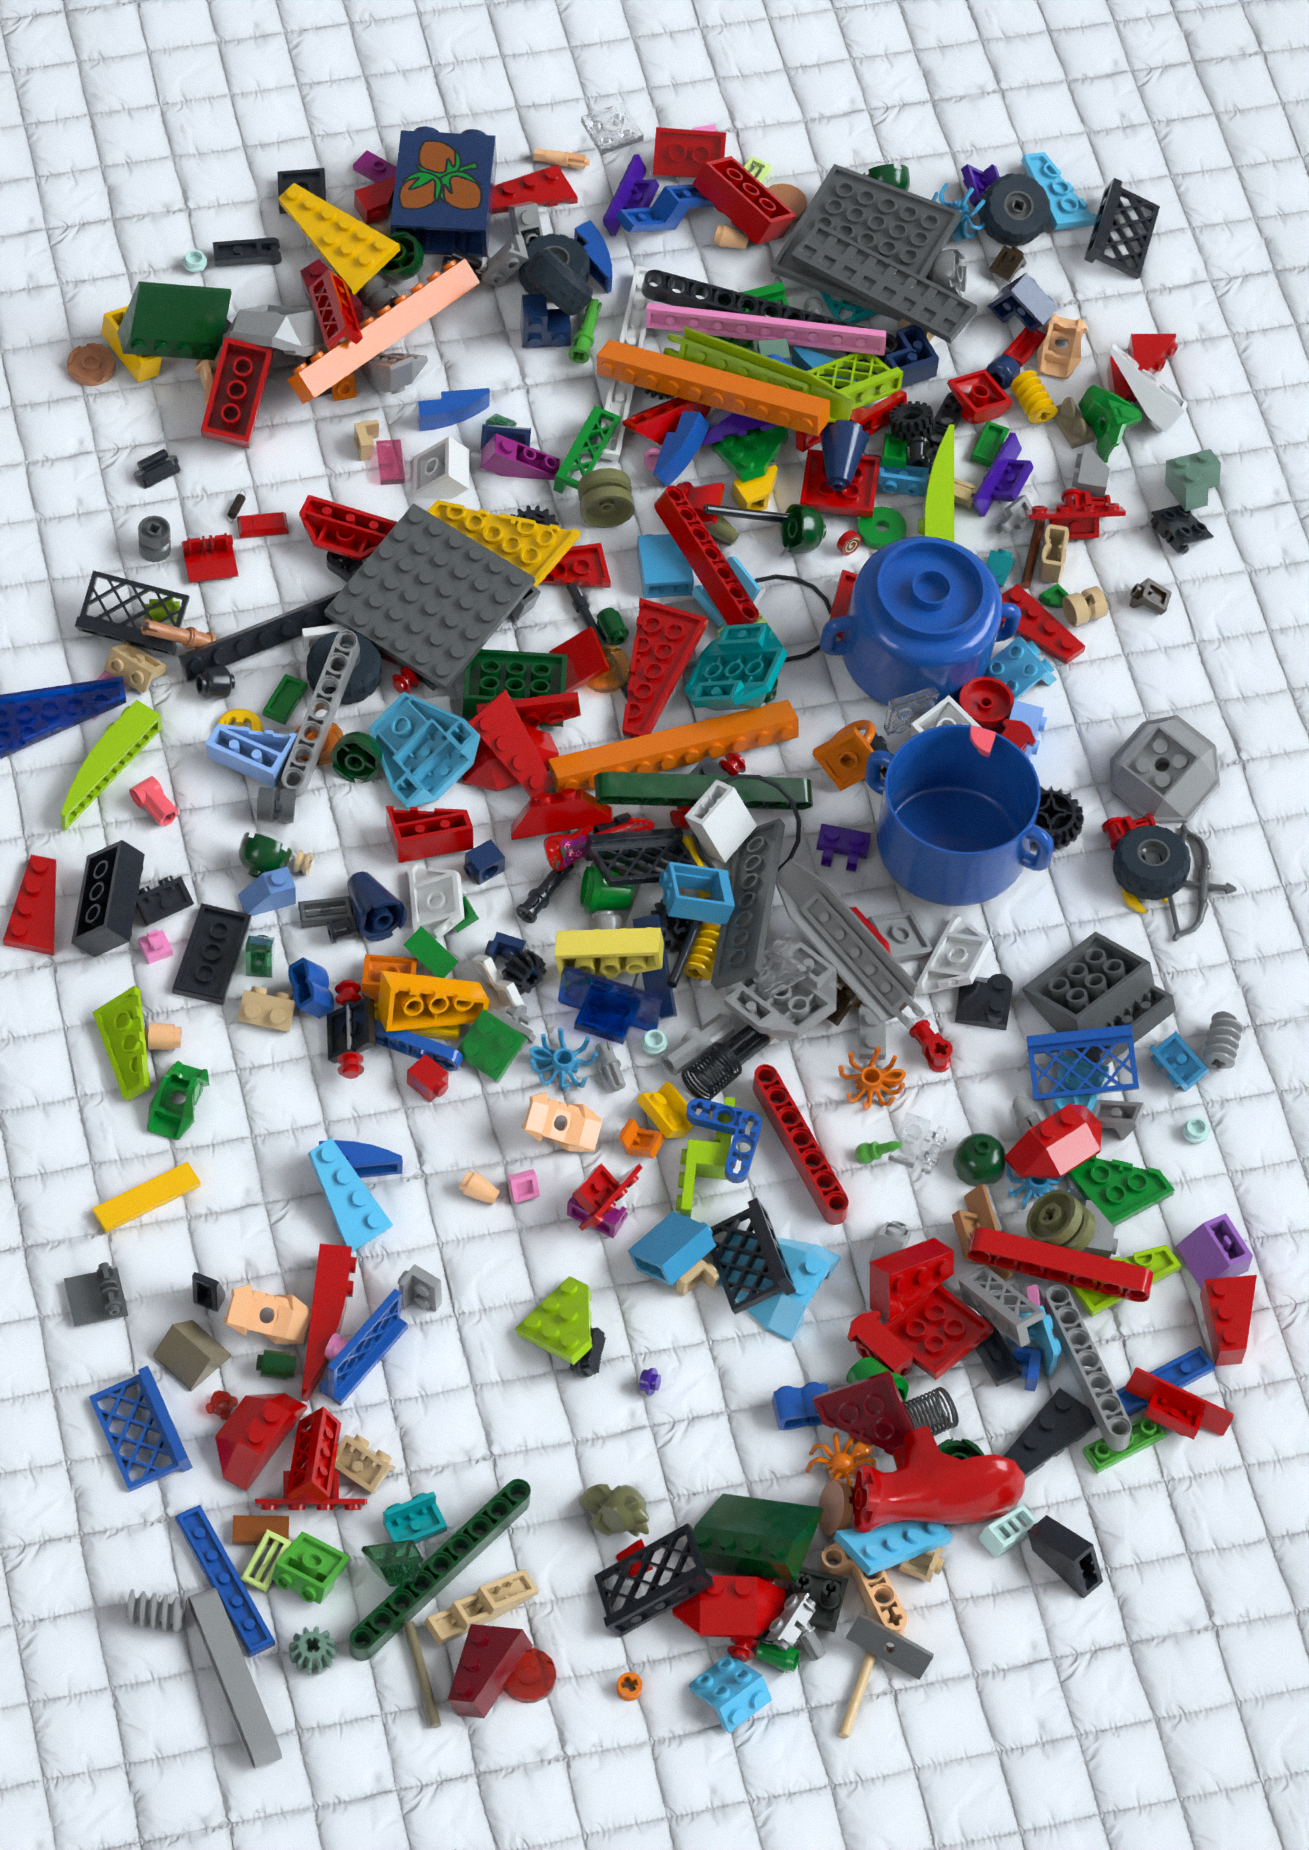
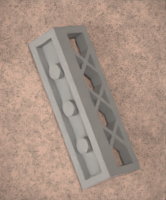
M985 1265L958 1279L962 1299L966 1304L1020 1347L1030 1343L1027 1327L1045 1318L1043 1310ZM984 1276L988 1278L987 1282H976ZM990 1290H1002V1293H990ZM1005 1301H1017V1304L1005 1305ZM1020 1313H1032L1023 1319L1019 1316Z

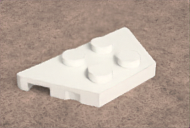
M414 864L407 865L413 934L422 926L433 938L439 940L465 919L461 875L456 870H439L436 867L423 869L417 868Z
M954 913L916 983L918 985L916 994L923 995L972 984L993 945L991 939L984 933L978 932L972 924H966L958 914Z

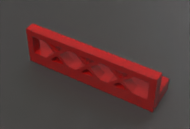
M328 269L308 288L325 344L331 349L345 336L357 345L363 339L346 282ZM326 299H328V302H327L325 308H323ZM333 313L330 322H328L330 314Z
M324 1406L298 1421L286 1496L291 1501L308 1491L321 1503L330 1498L341 1422Z

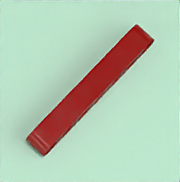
M674 485L667 486L654 503V508L727 625L754 624L759 618V612L684 492Z
M768 1064L758 1066L754 1072L752 1086L755 1096L824 1220L832 1225L843 1223L847 1216L849 1204L846 1193L777 1070ZM787 1121H788V1122H791V1123H793V1124H790V1125H789V1124H785L784 1122H787ZM795 1143H803L805 1145L800 1146ZM807 1164H814L816 1167H810ZM819 1185H826L829 1188H821ZM836 1206V1207H839L840 1209H839V1210H835V1209H832L831 1207Z
M979 1227L972 1231L968 1257L977 1263L1135 1302H1145L1150 1297L1153 1272L1148 1268L988 1228Z

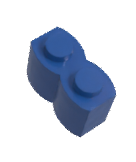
M304 957L291 964L288 969L290 983L294 987L293 997L296 1006L300 1010L319 1019L333 1011L334 997L328 989L329 976L326 969Z
M810 1382L801 1388L782 1386L777 1391H774L772 1405L778 1429L792 1430L804 1426L823 1425L812 1399L815 1395L827 1392V1384Z

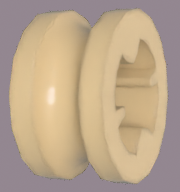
M299 850L294 863V872L302 871L303 875H308L313 861V853L305 854L303 850Z

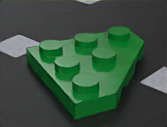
M783 426L761 431L760 427L749 429L746 432L747 435L740 437L739 435H727L723 441L712 443V450L742 483L764 476L768 471L769 463L774 462L779 455L781 445L786 444L789 439L788 431Z
M1096 1155L1066 1174L1083 1198L1091 1200L1113 1227L1169 1198L1175 1191L1159 1169L1149 1167L1146 1170L1133 1167L1132 1163L1112 1159V1161L1098 1159Z

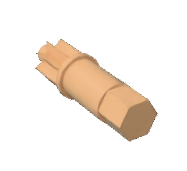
M539 148L534 150L533 161L558 164L566 168L583 170L585 166H590V159H586L585 154Z

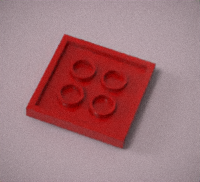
M808 449L800 504L811 506L818 512L872 518L881 457L863 455L850 487L843 491H835L826 483L822 450Z
M941 1285L931 1290L890 1322L887 1321L883 1324L914 1354L913 1363L935 1380L994 1332L992 1324Z

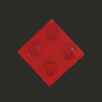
M224 533V535H216L215 538L209 535L208 539L202 536L201 540L200 538H187V541L181 542L189 583L239 577L232 535Z

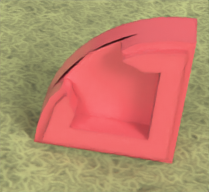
M971 725L970 741H972L980 754L989 758L996 732Z

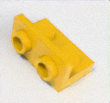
M665 1082L658 1092L641 1093L636 1099L666 1138H684L695 1126L686 1118L688 1103L671 1082Z

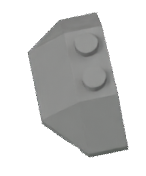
M380 352L360 366L359 369L374 390L396 394L404 391L405 386L415 380L428 362L427 356L417 354H384Z

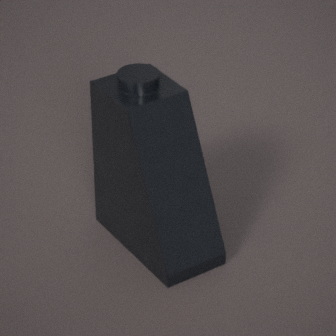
M1048 1515L1043 1517L1038 1523H1035L1027 1531L1032 1551L1082 1598L1087 1597L1103 1582L1095 1548L1091 1542Z

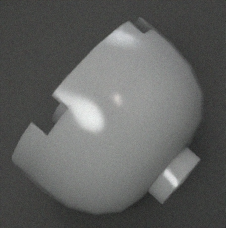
M948 249L939 253L927 275L928 280L960 297L963 296L960 290L965 292L967 284V267L962 266L961 259H965L962 250Z

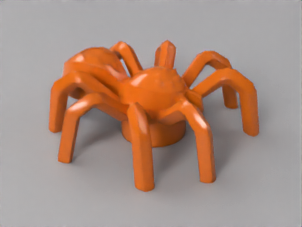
M880 1047L875 1048L872 1059L865 1069L856 1064L853 1052L848 1053L850 1065L861 1072V1074L846 1075L843 1066H838L839 1076L846 1080L856 1079L854 1080V1084H857L855 1087L860 1089L853 1098H851V1093H846L847 1103L858 1101L865 1092H868L867 1102L862 1103L864 1111L871 1107L873 1092H875L881 1105L891 1106L895 1097H891L888 1102H885L879 1089H882L889 1095H897L905 1087V1083H902L906 1076V1072L902 1069H892L897 1056L893 1055L890 1063L884 1069L879 1070L873 1067L881 1051ZM899 1086L896 1090H890V1089H888V1088H895V1087Z
M835 1432L833 1434L835 1454L831 1452L826 1444L813 1445L809 1451L810 1456L817 1449L822 1448L831 1459L816 1457L808 1463L805 1472L809 1473L814 1464L822 1462L828 1464L826 1471L830 1470L829 1475L834 1476L830 1481L846 1478L847 1484L850 1487L853 1481L850 1474L855 1475L856 1471L853 1468L865 1463H871V1466L876 1469V1460L869 1458L873 1453V1446L870 1443L868 1445L850 1437L843 1451L840 1452L839 1433ZM852 1443L855 1444L851 1453L848 1455V1451Z

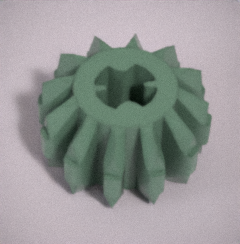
M318 1626L314 1627L313 1632H309L304 1627L303 1635L295 1633L293 1636L294 1642L289 1644V1651L291 1652L290 1661L291 1663H296L298 1671L306 1668V1673L310 1675L312 1670L316 1669L321 1675L323 1673V1666L331 1668V1659L337 1657V1651L334 1649L336 1641L329 1639L330 1633L328 1630L320 1634Z

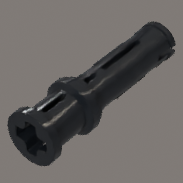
M572 863L560 871L552 869L538 888L530 890L526 901L517 906V915L527 923H534L537 920V914L549 905L550 896L560 886L569 872L574 869V864ZM556 875H558L557 878H556V879L553 881V883L550 885V883L552 882V880L556 877Z

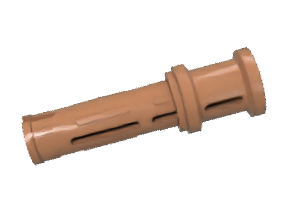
M145 619L143 622L148 627L144 625L141 627L143 635L181 643L184 648L189 650L216 641L215 633L210 631L206 633L200 632L194 627L183 629L150 619Z

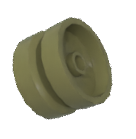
M601 468L590 471L579 480L577 491L580 501L581 518L586 524L597 528H612L630 520L634 514V500L631 495V480L625 472L613 468Z
M1058 1189L1044 1194L1033 1204L1027 1216L1026 1227L1028 1234L1034 1240L1082 1252L1089 1245L1095 1234L1096 1221L1093 1213L1072 1194Z

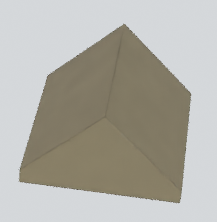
M190 1320L172 1324L154 1352L153 1357L190 1391H193L231 1357V1354L196 1322Z

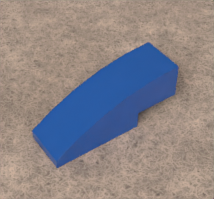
M589 220L575 228L574 240L578 241L586 249L590 260V275L608 294L612 290L613 277L610 254L599 230Z
M490 389L443 391L439 400L418 401L419 430L428 431L452 426L481 413L489 407Z
M683 411L676 432H667L653 472V476L663 487L669 486L683 472L697 453L706 436L710 424L700 412Z
M334 1140L360 1178L402 1174L403 1159L401 1155L371 1144Z

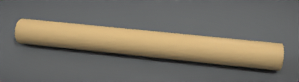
M867 1650L838 1733L843 1738H849L876 1659V1655Z

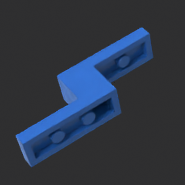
M692 184L665 186L652 207L621 209L616 218L629 233L674 230L678 227L689 208L713 207L715 205L709 199L701 196L698 189Z

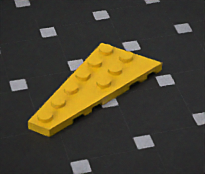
M295 183L278 197L283 209L299 225L302 233L311 240L312 245L326 263L346 282L348 289L353 294L359 291L400 251V246L397 242Z
M436 500L427 511L535 577L534 586L536 588L581 537L580 530L571 528V530H566L554 524H550V526L537 524L535 520L502 513L499 515L490 514L487 510L483 509L478 511L466 509L464 505Z

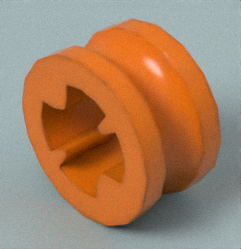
M632 1672L622 1674L617 1681L616 1690L618 1696L625 1701L636 1700L642 1691L641 1678ZM625 1682L635 1685L634 1691L630 1692L628 1688L623 1689Z

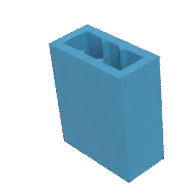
M671 534L638 536L636 551L643 599L692 595L694 587L693 570Z
M672 1211L633 1245L628 1252L637 1271L668 1285H673L716 1247V1244L712 1237L713 1232L706 1223L697 1222L687 1215L683 1216Z

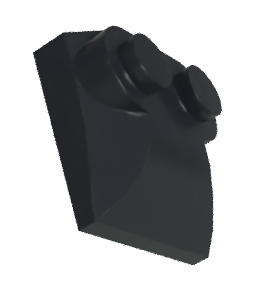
M994 974L990 978L976 977L972 984L960 986L954 1023L1006 1031L1013 981L1006 975Z

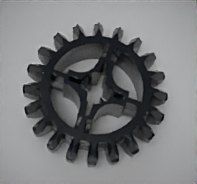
M1052 785L1048 790L1041 786L1040 804L1035 825L1045 830L1051 836L1057 851L1061 848V845L1067 848L1070 845V841L1075 842L1077 836L1082 831L1084 822L1082 807L1078 806V799H1071V792L1063 794L1062 788L1054 791Z

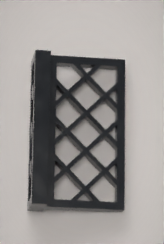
M1113 178L1103 192L1084 260L1093 263L1097 259L1138 279L1141 276L1160 206L1122 188L1123 181ZM1120 197L1128 199L1131 205L1124 207ZM1144 207L1152 211L1151 216L1145 217L1140 208ZM1134 210L1139 219L1132 221L1128 211ZM1122 214L1126 223L1119 224L1115 215ZM1142 224L1146 233L1140 234L1135 225ZM1129 227L1134 236L1127 238L1123 229ZM1116 231L1121 240L1114 241L1110 232ZM1137 241L1141 250L1135 252L1131 242ZM1124 245L1129 254L1122 255L1117 246ZM1111 248L1116 257L1111 258L1105 255V250ZM1132 258L1136 269L1128 266L1125 260Z
M93 570L80 616H77L75 627L82 632L123 643L129 642L135 646L175 656L177 642L143 635L141 629L137 628L134 620L147 614L149 619L154 621L149 611L162 605L168 616L158 622L165 623L171 620L173 626L181 628L190 596ZM98 578L107 580L111 586V589L98 595L95 589ZM125 585L131 586L135 595L122 601L117 590ZM136 588L142 589V591L138 593ZM114 592L120 604L107 610L101 599ZM148 592L156 593L159 601L146 608L141 596ZM160 594H161V595H165V596H167V597H165V598L162 599L161 596H160ZM138 598L144 610L131 617L125 605ZM172 598L182 600L180 609L170 614L165 602ZM99 601L104 613L97 617L87 615L89 606ZM123 607L128 619L121 623H115L110 614ZM107 616L108 619H109V621H108V620H104V619H102V618H104V617ZM131 622L133 627L127 626V624Z
M680 827L588 835L583 851L585 860L594 862L609 887L658 883L661 871L656 870V868L659 867L665 870L668 865L667 862L662 861L663 858L675 863L698 866L682 842L684 833ZM642 860V861H644V862H647V863L651 864L652 867H649V866H647V865H644V864L640 863L639 861ZM619 862L626 866H629V869L621 867L616 863ZM636 869L645 874L640 875L638 873L633 872V870ZM611 871L618 873L622 876L613 877Z
M757 1197L748 1201V1209L710 1227L713 1232L712 1237L722 1231L727 1232L722 1243L714 1241L716 1247L711 1250V1254L734 1314L742 1312L782 1291L786 1295L796 1291L769 1215ZM750 1219L751 1222L746 1231L737 1229L741 1222ZM734 1234L743 1236L737 1247L729 1245ZM750 1238L758 1240L753 1251L744 1249ZM726 1250L734 1252L729 1263L721 1261ZM741 1254L750 1256L745 1267L736 1265ZM757 1258L765 1260L760 1271L752 1269ZM733 1270L742 1272L736 1283L728 1281ZM748 1274L757 1276L752 1287L743 1285ZM764 1278L772 1280L773 1286L765 1290L759 1289ZM740 1290L749 1292L745 1300L736 1303L735 1299Z
M688 1523L594 1575L606 1613V1617L603 1618L605 1626L619 1637L714 1585L711 1575L706 1572L692 1526ZM686 1535L687 1542L683 1551L675 1549L678 1539ZM660 1549L665 1550L659 1564L651 1562L656 1551ZM672 1553L681 1555L675 1569L667 1567ZM687 1558L694 1559L696 1567L687 1572H682ZM636 1562L642 1563L636 1577L628 1575L631 1565ZM649 1566L657 1568L651 1582L643 1580ZM664 1571L672 1573L669 1582L662 1586L658 1585ZM616 1575L618 1578L613 1589H607L604 1580ZM625 1579L634 1581L628 1595L619 1593ZM640 1584L649 1586L644 1596L638 1599L635 1598ZM617 1597L625 1599L622 1608L614 1612L613 1605Z

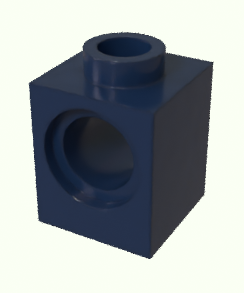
M490 839L465 853V865L463 868L467 876L473 878L480 885L504 872L505 856Z

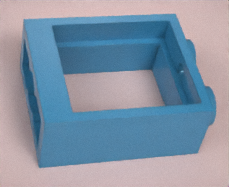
M669 862L665 872L662 871L660 874L659 885L663 889V904L666 905L668 916L727 925L735 907L727 870ZM678 887L708 891L711 893L712 900L680 896Z

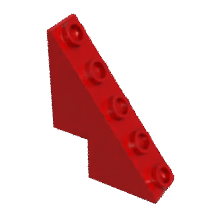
M1131 334L1128 354L1139 364L1138 369L1140 371L1145 369L1154 375L1156 371L1160 372L1163 369L1166 359L1169 356L1173 357L1178 349V344L1175 343L1176 334ZM1110 356L1107 368L1109 391L1129 403H1135L1137 401L1135 394L1115 360Z

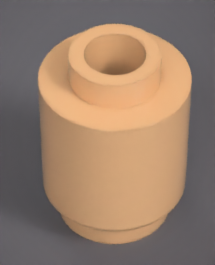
M149 1023V1028H144L148 1049L174 1050V1048L181 1047V1027H175V1024Z

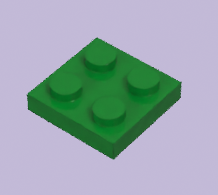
M482 1009L456 1050L463 1055L465 1061L499 1082L526 1042L527 1037L487 1010Z

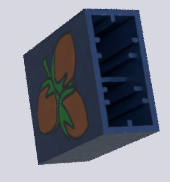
M427 126L418 127L414 131L401 130L390 222L391 234L399 231L408 232L421 244L424 254L452 255L454 250H458L472 257H487L497 169L496 136L486 135L477 129L464 130L461 134L442 133L435 128Z

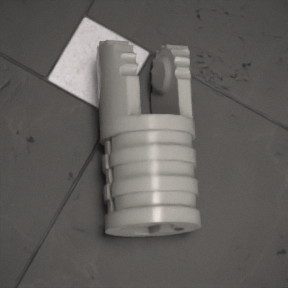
M1020 1096L1014 1098L1012 1106L1017 1117L1016 1125L1023 1137L1031 1127L1042 1121L1037 1112L1032 1111L1025 1098Z

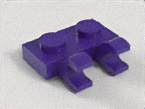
M821 823L816 850L823 851L821 866L831 867L833 853L847 855L846 870L856 872L858 859L867 858L871 833Z

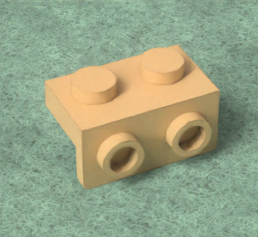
M252 986L251 991L244 990L237 1021L290 1032L296 1006L294 1000H292L293 995L277 992V996L267 995V989Z

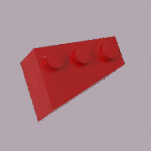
M386 806V827L398 863L474 849L473 826L467 810L434 808L433 812L418 811V807H410V810H394V806Z
M931 1238L870 1261V1309L872 1311H879L881 1317L890 1322L954 1274V1250L936 1238Z

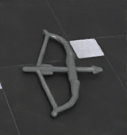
M1185 824L1181 825V831L1183 832L1181 838L1184 842L1187 836L1196 841L1202 855L1199 882L1186 880L1183 884V887L1198 888V914L1196 921L1190 928L1180 931L1173 897H1168L1175 928V934L1172 936L1174 942L1181 936L1195 932L1203 923L1209 906L1207 902L1208 889L1225 891V894L1237 891V888L1229 883H1226V885L1208 883L1209 870L1211 869L1208 848L1203 839L1189 831Z

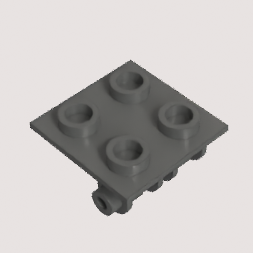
M103 1262L98 1265L97 1272L64 1278L74 1327L128 1316L118 1268H112V1266H109V1263Z

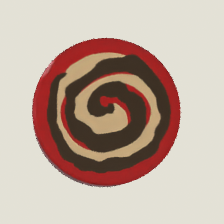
M854 530L847 531L839 538L837 549L844 555H850L859 547L861 537Z

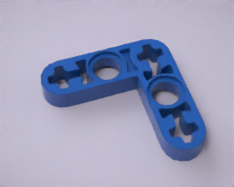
M696 1098L691 1100L686 1110V1118L691 1124L734 1135L726 1160L724 1174L726 1179L732 1183L744 1182L748 1177L761 1133V1117L752 1111L705 1099ZM697 1108L702 1109L700 1115H695ZM710 1111H713L712 1119H708ZM727 1114L731 1117V1121L729 1123H721L717 1120V1116ZM748 1122H753L750 1135L745 1134L746 1125ZM742 1142L747 1143L751 1149L748 1152H740L736 1145ZM737 1160L742 1161L739 1172L734 1173L733 1169H735Z

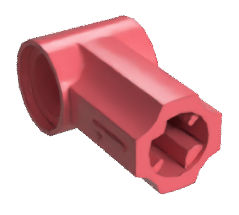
M150 776L129 789L134 803L139 808H145L160 826L171 824L178 816V809L164 795L163 789L155 777Z

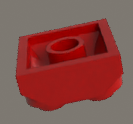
M986 369L950 379L947 382L950 390L963 407L961 410L962 418L970 424H980L1001 417L1003 413L1010 409L1013 402Z
M690 482L676 485V487L684 492L705 527L717 523L718 515L704 514L703 507L705 504L721 505L725 488L723 482L695 487Z

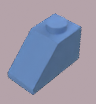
M288 867L262 873L238 894V898L244 913L254 916L296 904V887Z

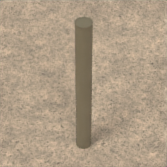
M409 1621L403 1624L430 1728H437L441 1726L416 1627L413 1621Z

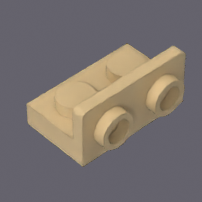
M124 642L111 648L104 670L141 693H145L148 691L151 680L165 674L167 665L129 642Z
M358 1434L355 1437L345 1435L337 1449L335 1468L369 1492L375 1494L388 1472H394L396 1468L395 1465L390 1463L392 1457L380 1449L374 1452L368 1447L370 1442Z

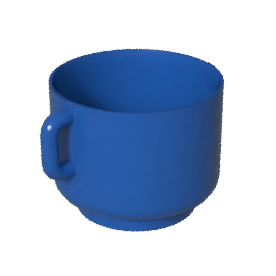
M928 536L908 537L883 546L865 562L856 577L847 615L831 619L824 625L820 638V649L827 655H842L852 679L874 700L899 711L926 713L948 695L958 704L959 694L963 685L974 678L985 676L995 642L1005 641L1015 635L1021 619V610L1015 604L1002 603L1001 591L995 576L989 567L972 551L962 545L942 538ZM1002 618H1005L1004 624L1000 626ZM842 632L841 640L835 641L837 633Z
M954 724L930 728L910 738L895 754L884 750H875L869 754L865 769V780L868 786L882 795L876 837L879 854L885 868L892 878L911 894L923 900L945 906L975 905L997 897L1017 880L1024 867L1033 871L1045 870L1051 862L1054 849L1051 836L1045 830L1035 825L1041 790L1037 773L1029 758L1013 742L996 733L989 758L983 756L978 752L972 741H970L971 725ZM882 766L888 768L885 780L880 776ZM1032 841L1038 845L1036 855L1029 852Z

